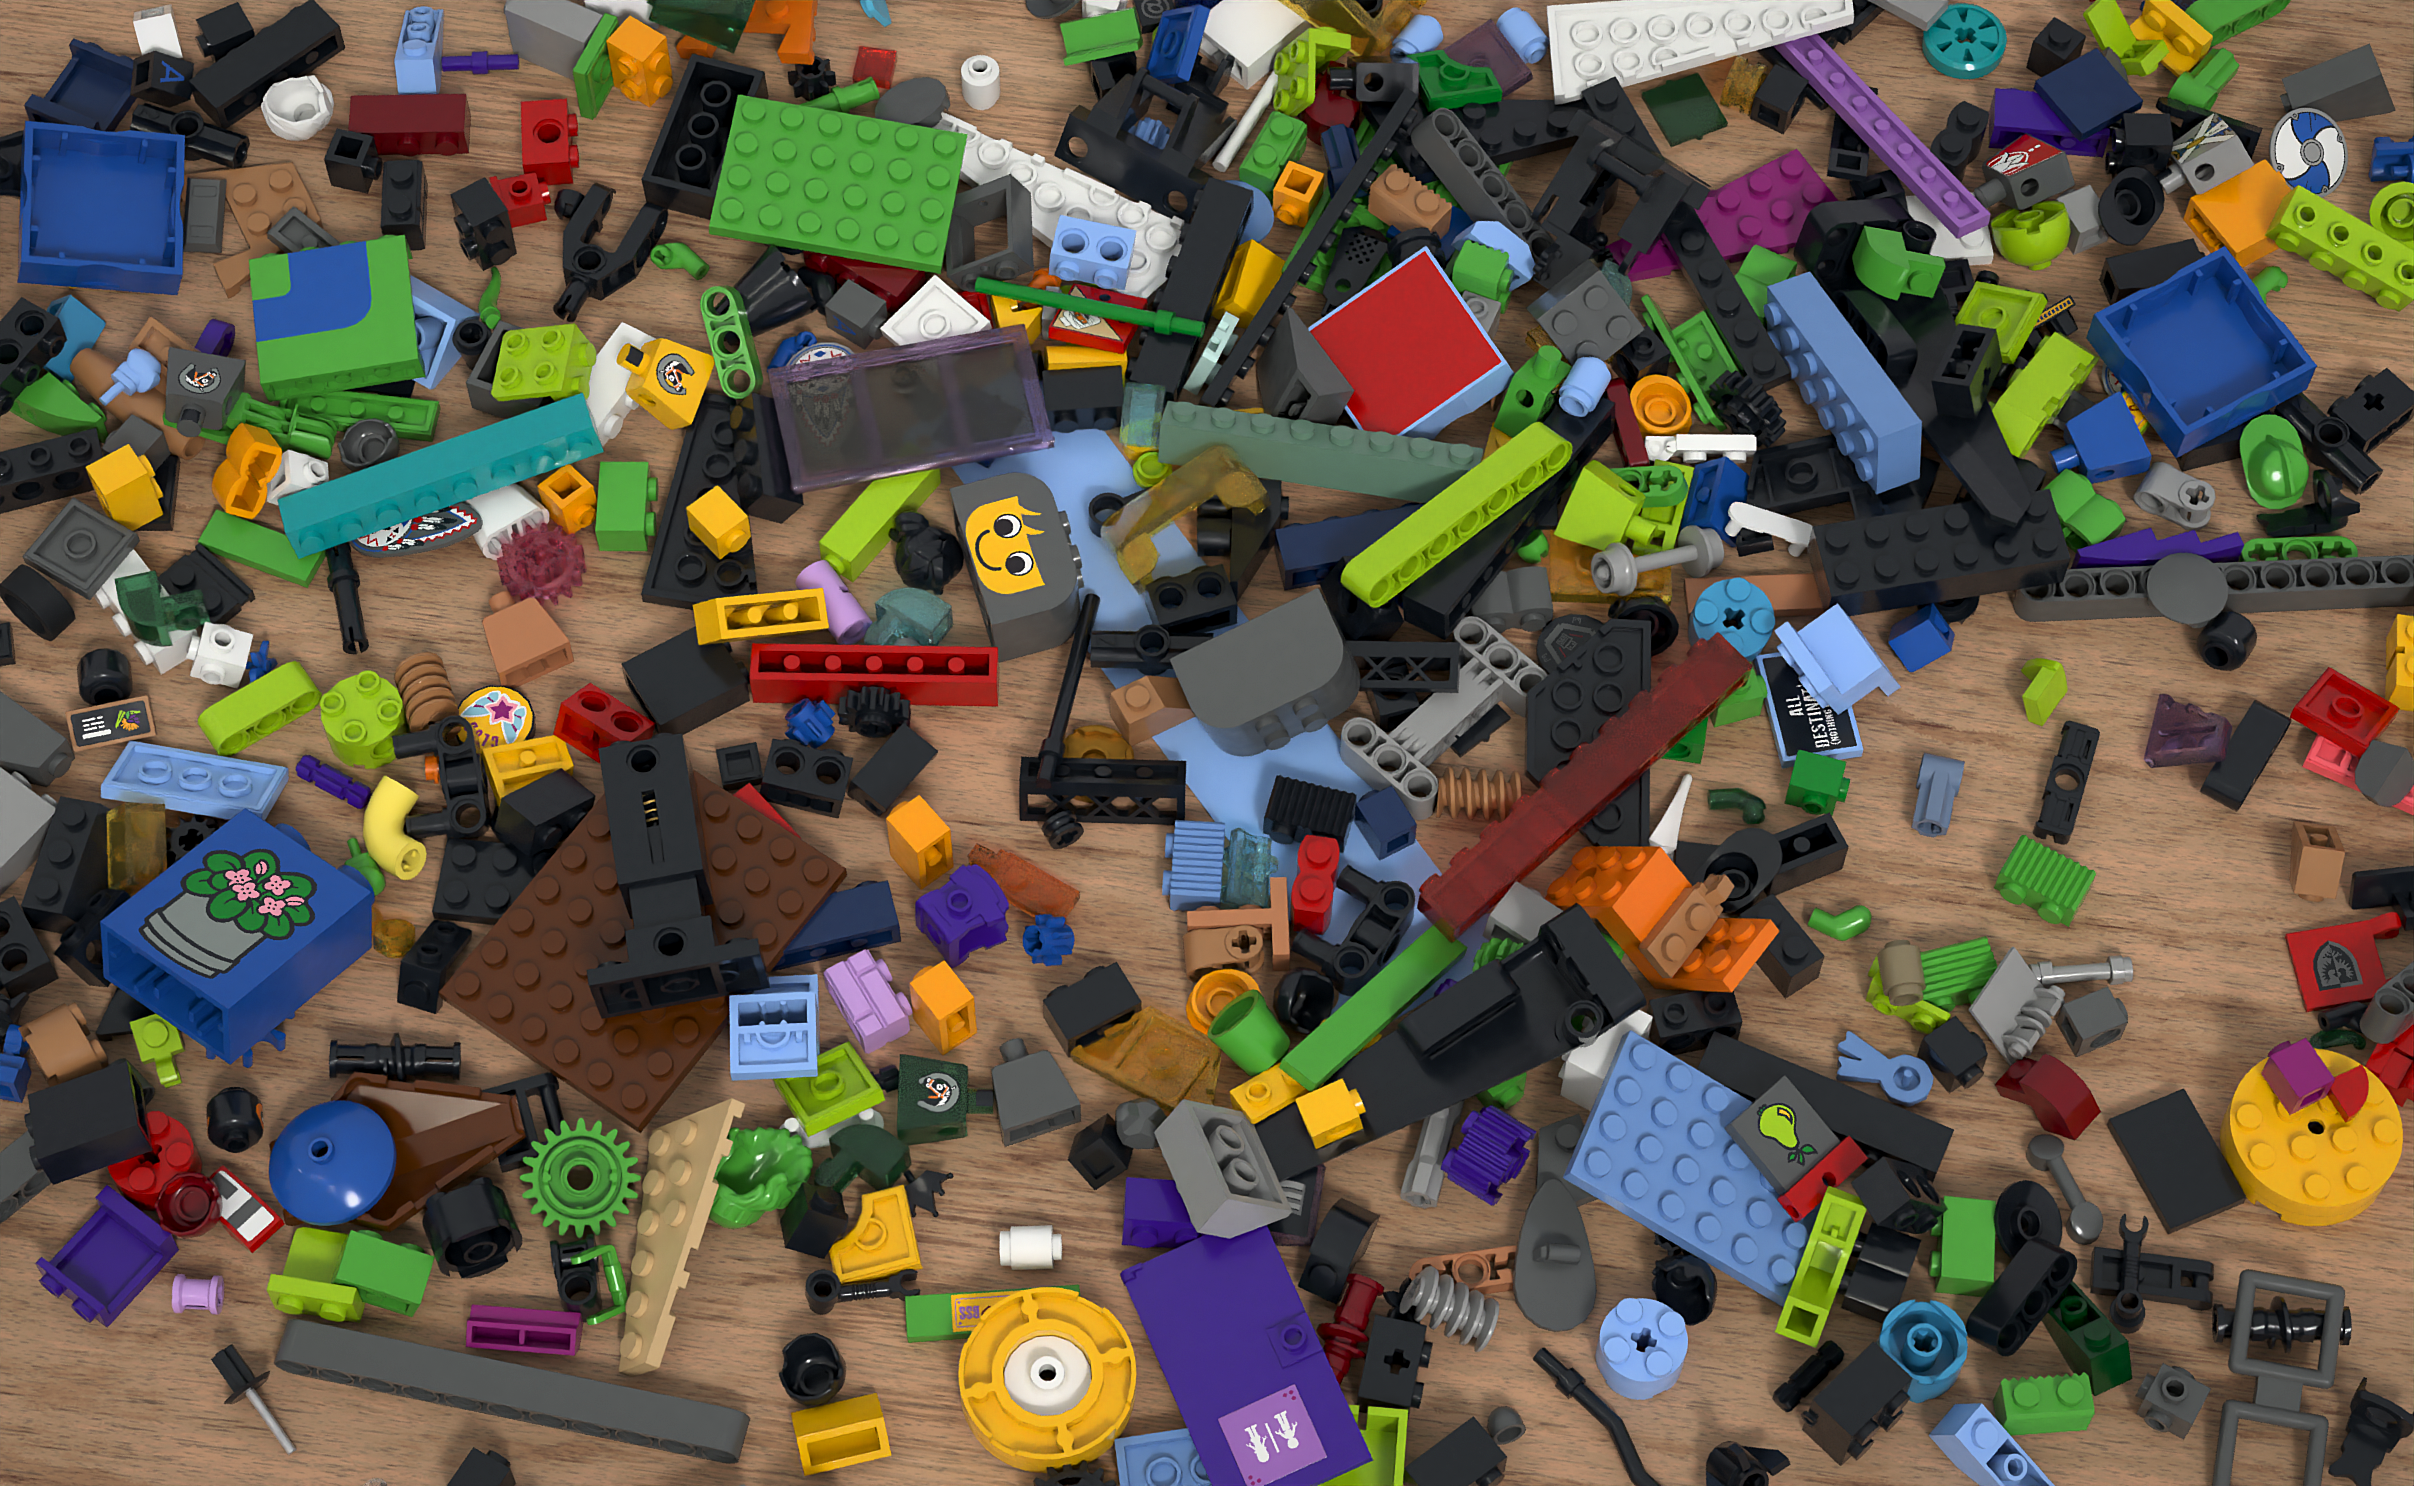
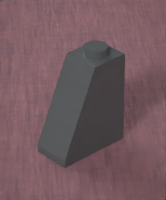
M2370 44L2282 79L2287 93L2280 95L2286 114L2299 108H2313L2324 112L2335 122L2396 111Z
M0 691V767L10 775L14 771L18 772L30 784L48 787L56 778L63 776L69 770L72 761L75 759L67 738Z

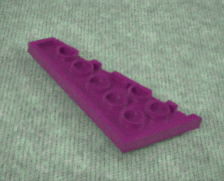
M1795 149L1717 189L1718 192L1715 197H1707L1700 210L1695 208L1694 210L1723 259L1729 260L1730 263L1744 261L1755 244L1777 254L1788 253L1790 248L1795 247L1808 213L1820 203L1835 202L1838 199L1801 153ZM1661 236L1650 254L1645 255L1641 253L1626 276L1618 274L1625 283L1671 275L1672 270L1680 269ZM1623 238L1605 247L1610 249L1609 253H1613L1612 267L1617 273L1623 259L1633 245Z

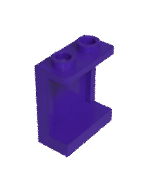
M106 1185L95 1197L100 1206L98 1211L50 1262L41 1257L35 1264L43 1276L39 1282L47 1291L57 1298L62 1294L66 1295L73 1301L72 1309L84 1320L91 1323L96 1319L108 1328L179 1249L171 1233L164 1231L158 1223L110 1186Z

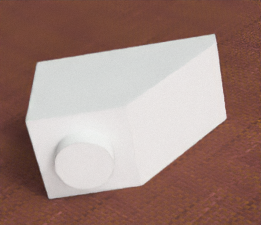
M172 4L134 12L133 23L142 56L152 51H158L179 59L183 58Z

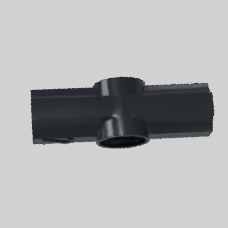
M144 103L143 105L138 104L132 114L130 130L185 135L184 160L196 161L203 158L235 169L242 167L247 159V152L250 146L247 136L205 123L201 115L195 111L186 110L175 113Z
M2302 392L2275 407L2274 412L2277 416L2287 419L2295 427L2301 443L2306 446V456L2310 462L2319 467H2327L2338 478H2341L2342 482L2355 495L2363 494L2380 478L2383 469L2349 438L2350 432L2346 423L2339 418L2327 417Z
M1154 624L1145 625L1138 631L1092 630L1091 668H1137L1144 675H1160L1167 669H1173L1169 659L1212 639L1214 633L1167 632L1163 627ZM1153 647L1159 649L1160 651L1155 653H1149L1144 650Z

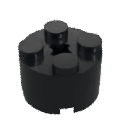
M477 1178L468 1186L458 1188L449 1193H436L429 1197L425 1203L427 1211L423 1216L422 1225L438 1267L446 1276L450 1277L449 1271L459 1272L461 1278H474L488 1274L508 1262L506 1254L513 1247L518 1252L522 1245V1235L506 1195L501 1188L493 1185L490 1178Z

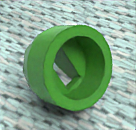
M1537 529L1530 534L1517 550V553L1525 562L1536 564L1541 562V557H1547L1549 544L1542 530Z

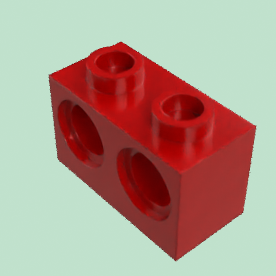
M589 683L561 702L553 735L600 763L598 748L608 747L612 743L621 740L636 742L651 739L656 723L592 683Z

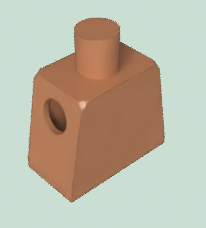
M509 591L499 592L490 598L489 606L494 614L485 617L482 620L500 686L515 689L574 662L569 639L535 598L529 597L516 603Z

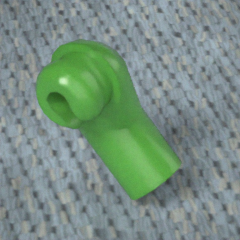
M1856 905L1837 916L1816 907L1807 926L1838 941H1846L1864 933L1870 927L1872 915L1869 909L1862 905Z

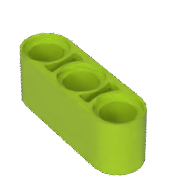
M292 661L281 665L205 709L198 718V725L218 755L229 757L310 712L320 703L322 694L300 662Z

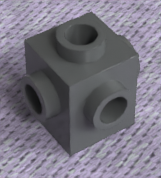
M2163 1363L2156 1377L2147 1373L2136 1394V1397L2142 1399L2143 1402L2136 1414L2144 1418L2145 1423L2151 1428L2160 1432H2170L2184 1440L2211 1388L2196 1381L2194 1376L2187 1370L2177 1366L2170 1367Z

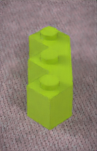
M2054 332L2051 337L2045 335L2037 346L2033 359L2023 370L2018 368L2006 386L2008 389L1999 398L1997 403L1993 401L1989 403L2011 454L2018 458H2025L2044 426L2054 422L2073 390L2079 391L2101 358L2061 332Z

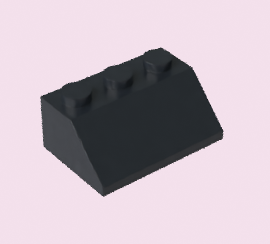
M60 796L21 904V908L33 929L63 934L72 924L80 921L88 911L86 909L87 903L99 891L104 889H120L129 894L150 836L149 830L100 803Z

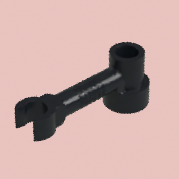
M2126 1214L2121 1217L2119 1224V1234L2123 1239L2121 1291L2111 1303L2109 1321L2120 1333L2124 1334L2138 1331L2142 1327L2145 1318L2143 1298L2138 1289L2141 1245L2147 1235L2149 1226L2146 1216L2143 1217L2141 1230L2137 1232L2130 1231L2126 1227ZM2124 1306H2129L2133 1309H2126Z
M821 1269L814 1271L807 1278L805 1296L810 1309L820 1315L829 1313L835 1303L857 1301V1299L890 1297L905 1301V1296L920 1295V1289L906 1290L901 1286L905 1281L916 1280L918 1272L913 1269H905L899 1272L898 1275L891 1276L885 1280L841 1285L835 1273L830 1270ZM823 1294L826 1297H819L818 1295Z

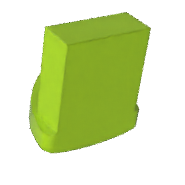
M2035 658L2028 660L2021 669V672L2032 681L2022 698L2028 721L2043 726L2060 700L2067 693L2068 688L2065 671L2061 663L2044 658Z

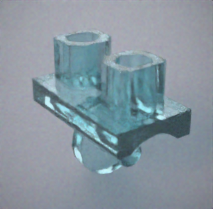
M1239 827L1231 831L1230 846L1224 848L1223 863L1228 868V881L1221 887L1222 903L1237 908L1243 905H1258L1262 909L1268 908L1270 874L1278 871V859L1271 855V838L1251 835Z

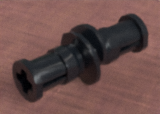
M399 1032L393 1034L390 1045H380L378 1043H365V1045L338 1044V1040H331L330 1078H337V1074L360 1072L384 1075L391 1081L394 1075H397L399 1082H406L407 1075L425 1078L426 1075L453 1076V1080H460L461 1042H454V1046H427L426 1043L403 1045ZM339 1058H360V1059H364V1060H338V1059H339ZM427 1060H453L452 1062H427Z
M2276 1296L2273 1298L2269 1309L2253 1307L2249 1340L2264 1341L2267 1339L2269 1349L2274 1348L2276 1340H2281L2285 1353L2291 1352L2293 1340L2311 1343L2314 1340L2321 1341L2325 1310H2314L2313 1308L2291 1310L2288 1309L2283 1297ZM2214 1304L2212 1311V1334L2215 1343H2222L2223 1338L2231 1339L2235 1308H2224L2223 1304ZM2344 1306L2339 1343L2340 1345H2349L2352 1331L2351 1313L2349 1306Z

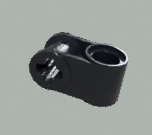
M594 1233L588 1234L584 1240L561 1244L557 1240L550 1241L553 1269L564 1312L581 1313L583 1323L587 1322L586 1318L600 1312L602 1309L598 1272H600L599 1259L597 1256L580 1264H572L570 1257L596 1246ZM577 1292H589V1295L583 1300L574 1301L571 1299Z

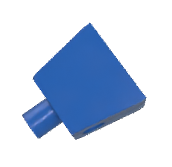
M2121 391L2114 393L2069 420L2065 424L2063 434L2066 445L2048 452L2049 460L2056 474L2061 473L2066 468L2071 469L2077 466L2079 473L2084 475L2091 484L2147 472L2151 462V453Z

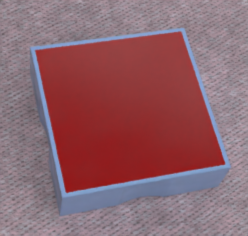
M1427 246L1420 249L1308 328L1355 390L1345 410L1359 430L1383 431L1391 435L1411 438L1422 437L1433 440L1451 422L1475 411L1508 388L1515 375Z

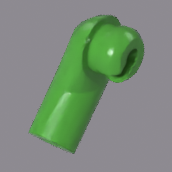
M683 243L659 244L652 248L650 252L651 261L660 269H685L696 280L705 277L709 271V265Z
M2277 266L2265 267L2252 279L2266 306L2267 293L2271 290L2278 292L2280 287L2285 288L2288 283L2287 274Z

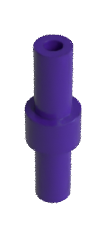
M488 51L472 52V56H442L441 60L443 72L472 71L473 75L489 74L490 70L519 69L520 66L518 54L489 55Z

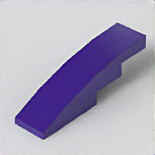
M2148 528L2077 549L2071 569L2154 566L2162 558L2175 553L2197 554L2213 563L2238 562L2244 543L2238 532L2201 543L2195 530L2157 541L2152 529Z

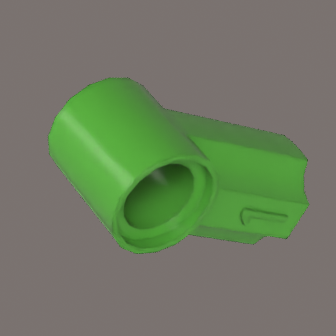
M2213 48L2191 73L2185 71L2180 75L2169 91L2167 98L2182 101L2187 106L2190 104L2210 111L2219 92L2237 74L2240 65L2234 59V54L2225 48Z

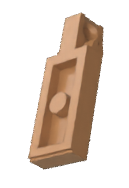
M1710 874L1703 883L1697 882L1691 888H1684L1638 946V949L1662 978H1672L1719 919L1718 916L1723 911V907L1720 904L1726 901L1735 887L1726 874Z

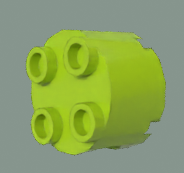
M362 671L358 675L339 681L320 700L321 721L334 755L344 764L354 767L353 764L364 765L365 769H376L391 763L396 758L392 736L408 733L410 727L397 688L388 680L379 677L374 671Z

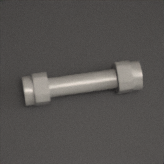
M2121 955L2108 956L2106 963L2053 967L2051 961H2040L2037 964L2028 965L2046 989H2049L2054 983L2108 979L2109 985L2123 984V982H2132L2133 980L2131 958L2122 957Z

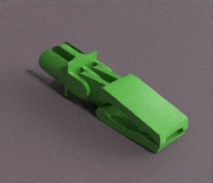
M242 392L223 429L202 428L198 436L227 445L234 429L240 423H245L267 429L284 452L291 450L312 457L329 459L335 443L338 423L333 420L298 413L299 404H295L294 410L254 400L249 393ZM164 410L162 416L164 425L177 429V423L169 422L165 419Z

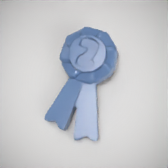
M1847 1031L1845 1041L1840 1042L1837 1049L1851 1058L1838 1057L1837 1066L1839 1070L1837 1071V1080L1880 1083V1087L1890 1102L1906 1107H1911L1927 1099L1934 1078L1925 1061L1906 1054L1888 1059L1854 1033Z

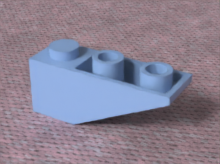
M421 6L405 11L394 59L398 95L439 94L442 75L443 9L433 10L431 7Z
M1982 1403L1955 1404L1929 1434V1437L1952 1463L1980 1486H2055Z

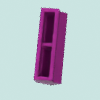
M472 1304L470 1317L467 1320L466 1347L575 1356L580 1349L584 1323L581 1313Z

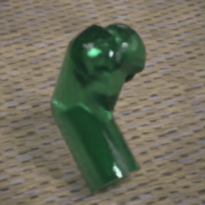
M1743 788L1710 789L1707 791L1709 810L1736 808L1743 810L1742 819L1746 824H1760L1764 821L1763 809H1766V805L1763 799Z

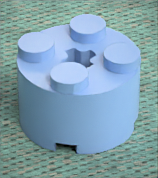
M1626 1298L1619 1302L1604 1319L1596 1348V1364L1605 1378L1606 1384L1617 1394L1635 1400L1653 1398V1395L1673 1387L1681 1374L1688 1348V1336L1684 1319L1670 1307L1656 1300ZM1642 1346L1646 1349L1645 1352H1640L1636 1348Z

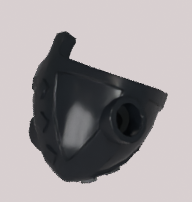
M1640 596L1628 601L1618 597L1613 601L1608 610V617L1612 619L1651 621V657L1665 651L1678 636V621L1669 606L1658 596Z

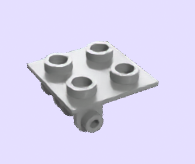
M2011 947L1968 1010L2011 1066L2017 1059L2022 1060L2024 1056L2031 1055L2034 1045L2045 1034V1028H2048L2052 1023L2050 1016L2054 1017L2057 1011L2062 1008V1005L2065 1004L2063 999L2065 992L2055 985H2052L2049 989L2044 988L2016 948Z

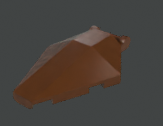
M354 1072L334 1094L331 1101L344 1100L356 1102L377 1113L387 1124L394 1137L397 1160L391 1183L381 1199L363 1215L346 1223L390 1233L426 1208L425 1203L429 1197L439 1192L450 1191L523 1140L526 1135L516 1094L510 1096L482 1092L479 1087L415 1080V1084L391 1081L384 1075ZM277 1139L269 1144L270 1152H272ZM328 1147L322 1148L318 1152L317 1157L324 1156L328 1151ZM283 1209L286 1225L297 1226L305 1224V1222L295 1218Z

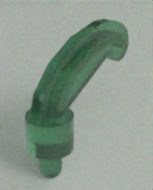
M2349 1030L2320 1031L2311 1036L2309 1040L2313 1048L2324 1050L2325 1048L2353 1044L2354 1048L2358 1050H2363L2366 1046V1041L2361 1035Z

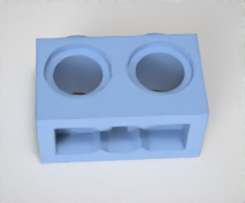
M1060 215L1050 253L1048 275L1058 276L1066 281L1077 280L1092 283L1105 289L1116 288L1125 290L1134 253L1136 230ZM1067 251H1076L1078 253H1070ZM1107 258H1111V259H1115L1116 261H1109V260H1106V259H1107Z

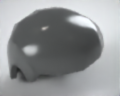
M372 418L359 420L349 427L343 439L338 443V448L342 458L341 461L351 471L357 472L397 458L400 443L395 429L388 422Z

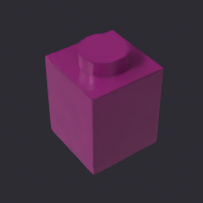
M2307 1038L2291 1044L2290 1041H2285L2274 1047L2268 1053L2269 1058L2261 1072L2289 1115L2325 1098L2335 1081V1078Z

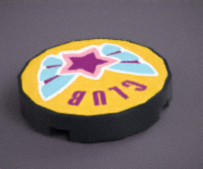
M489 685L471 692L458 706L459 715L476 729L481 755L484 748L530 740L535 736L536 717L530 701L520 691L513 688ZM464 727L456 735L459 745H462L467 738V731Z

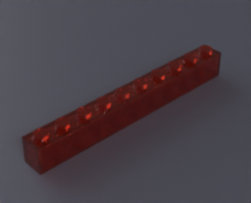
M1719 632L1708 641L1704 638L1698 640L1686 654L1688 658L1681 665L1677 666L1673 663L1661 673L1657 679L1659 684L1649 693L1645 689L1640 691L1628 704L1630 710L1620 718L1614 715L1608 719L1599 729L1598 733L1600 736L1590 745L1586 741L1581 743L1569 756L1571 762L1562 770L1555 767L1549 771L1540 781L1539 786L1541 788L1531 797L1528 794L1521 796L1509 809L1511 814L1503 822L1499 823L1495 820L1490 823L1480 834L1479 838L1481 841L1471 850L1468 847L1462 848L1450 860L1449 865L1451 867L1444 874L1439 876L1435 873L1421 885L1417 909L1451 943L1494 907L1505 896L1515 881L1521 883L1748 681L1753 665Z

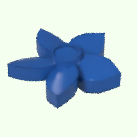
M262 641L259 652H250L252 661H247L246 669H250V683L271 672L278 664L276 659L268 658L269 641Z

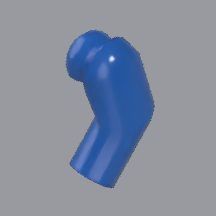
M803 331L797 336L783 340L767 367V373L774 379H783L785 366L792 356L804 347L816 344V336L811 332Z

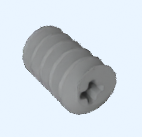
M1433 1266L1426 1267L1414 1278L1400 1303V1312L1402 1314L1406 1313L1412 1305L1416 1306L1414 1320L1417 1322L1421 1321L1427 1313L1431 1314L1429 1327L1433 1330L1442 1321L1446 1322L1444 1335L1448 1338L1457 1329H1460L1459 1343L1463 1346L1472 1337H1475V1352H1480L1487 1346L1494 1333L1499 1316V1302L1493 1298L1484 1300V1295L1478 1290L1469 1292V1287L1463 1282H1458L1454 1285V1279L1448 1274L1439 1277L1438 1270Z

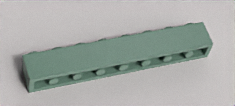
M1168 401L1160 423L1158 462L1427 503L1481 463L1484 448L1471 447L1462 443L1451 444L1431 441L1422 437L1411 438L1391 435L1383 431L1358 430L1343 425L1332 426L1312 423L1304 419L1279 418L1264 413L1253 414L1233 411L1224 407L1200 406L1184 401Z

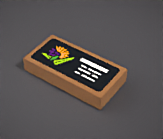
M149 695L65 712L74 752L157 735Z

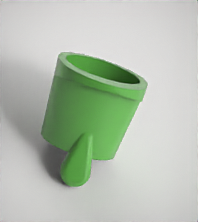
M1254 989L1244 992L1228 1003L1214 1018L1207 1033L1208 1038L1248 1076L1252 1077L1266 1071L1276 1062H1281L1282 1058L1289 1053L1288 1048L1291 1043L1290 1038L1266 1005L1264 997L1258 990Z

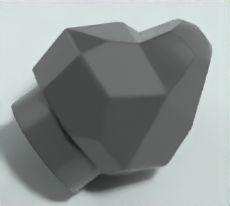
M1138 1098L1121 1103L1115 1111L1117 1134L1122 1144L1130 1148L1154 1149L1160 1147L1154 1132L1167 1116L1158 1104L1150 1098Z

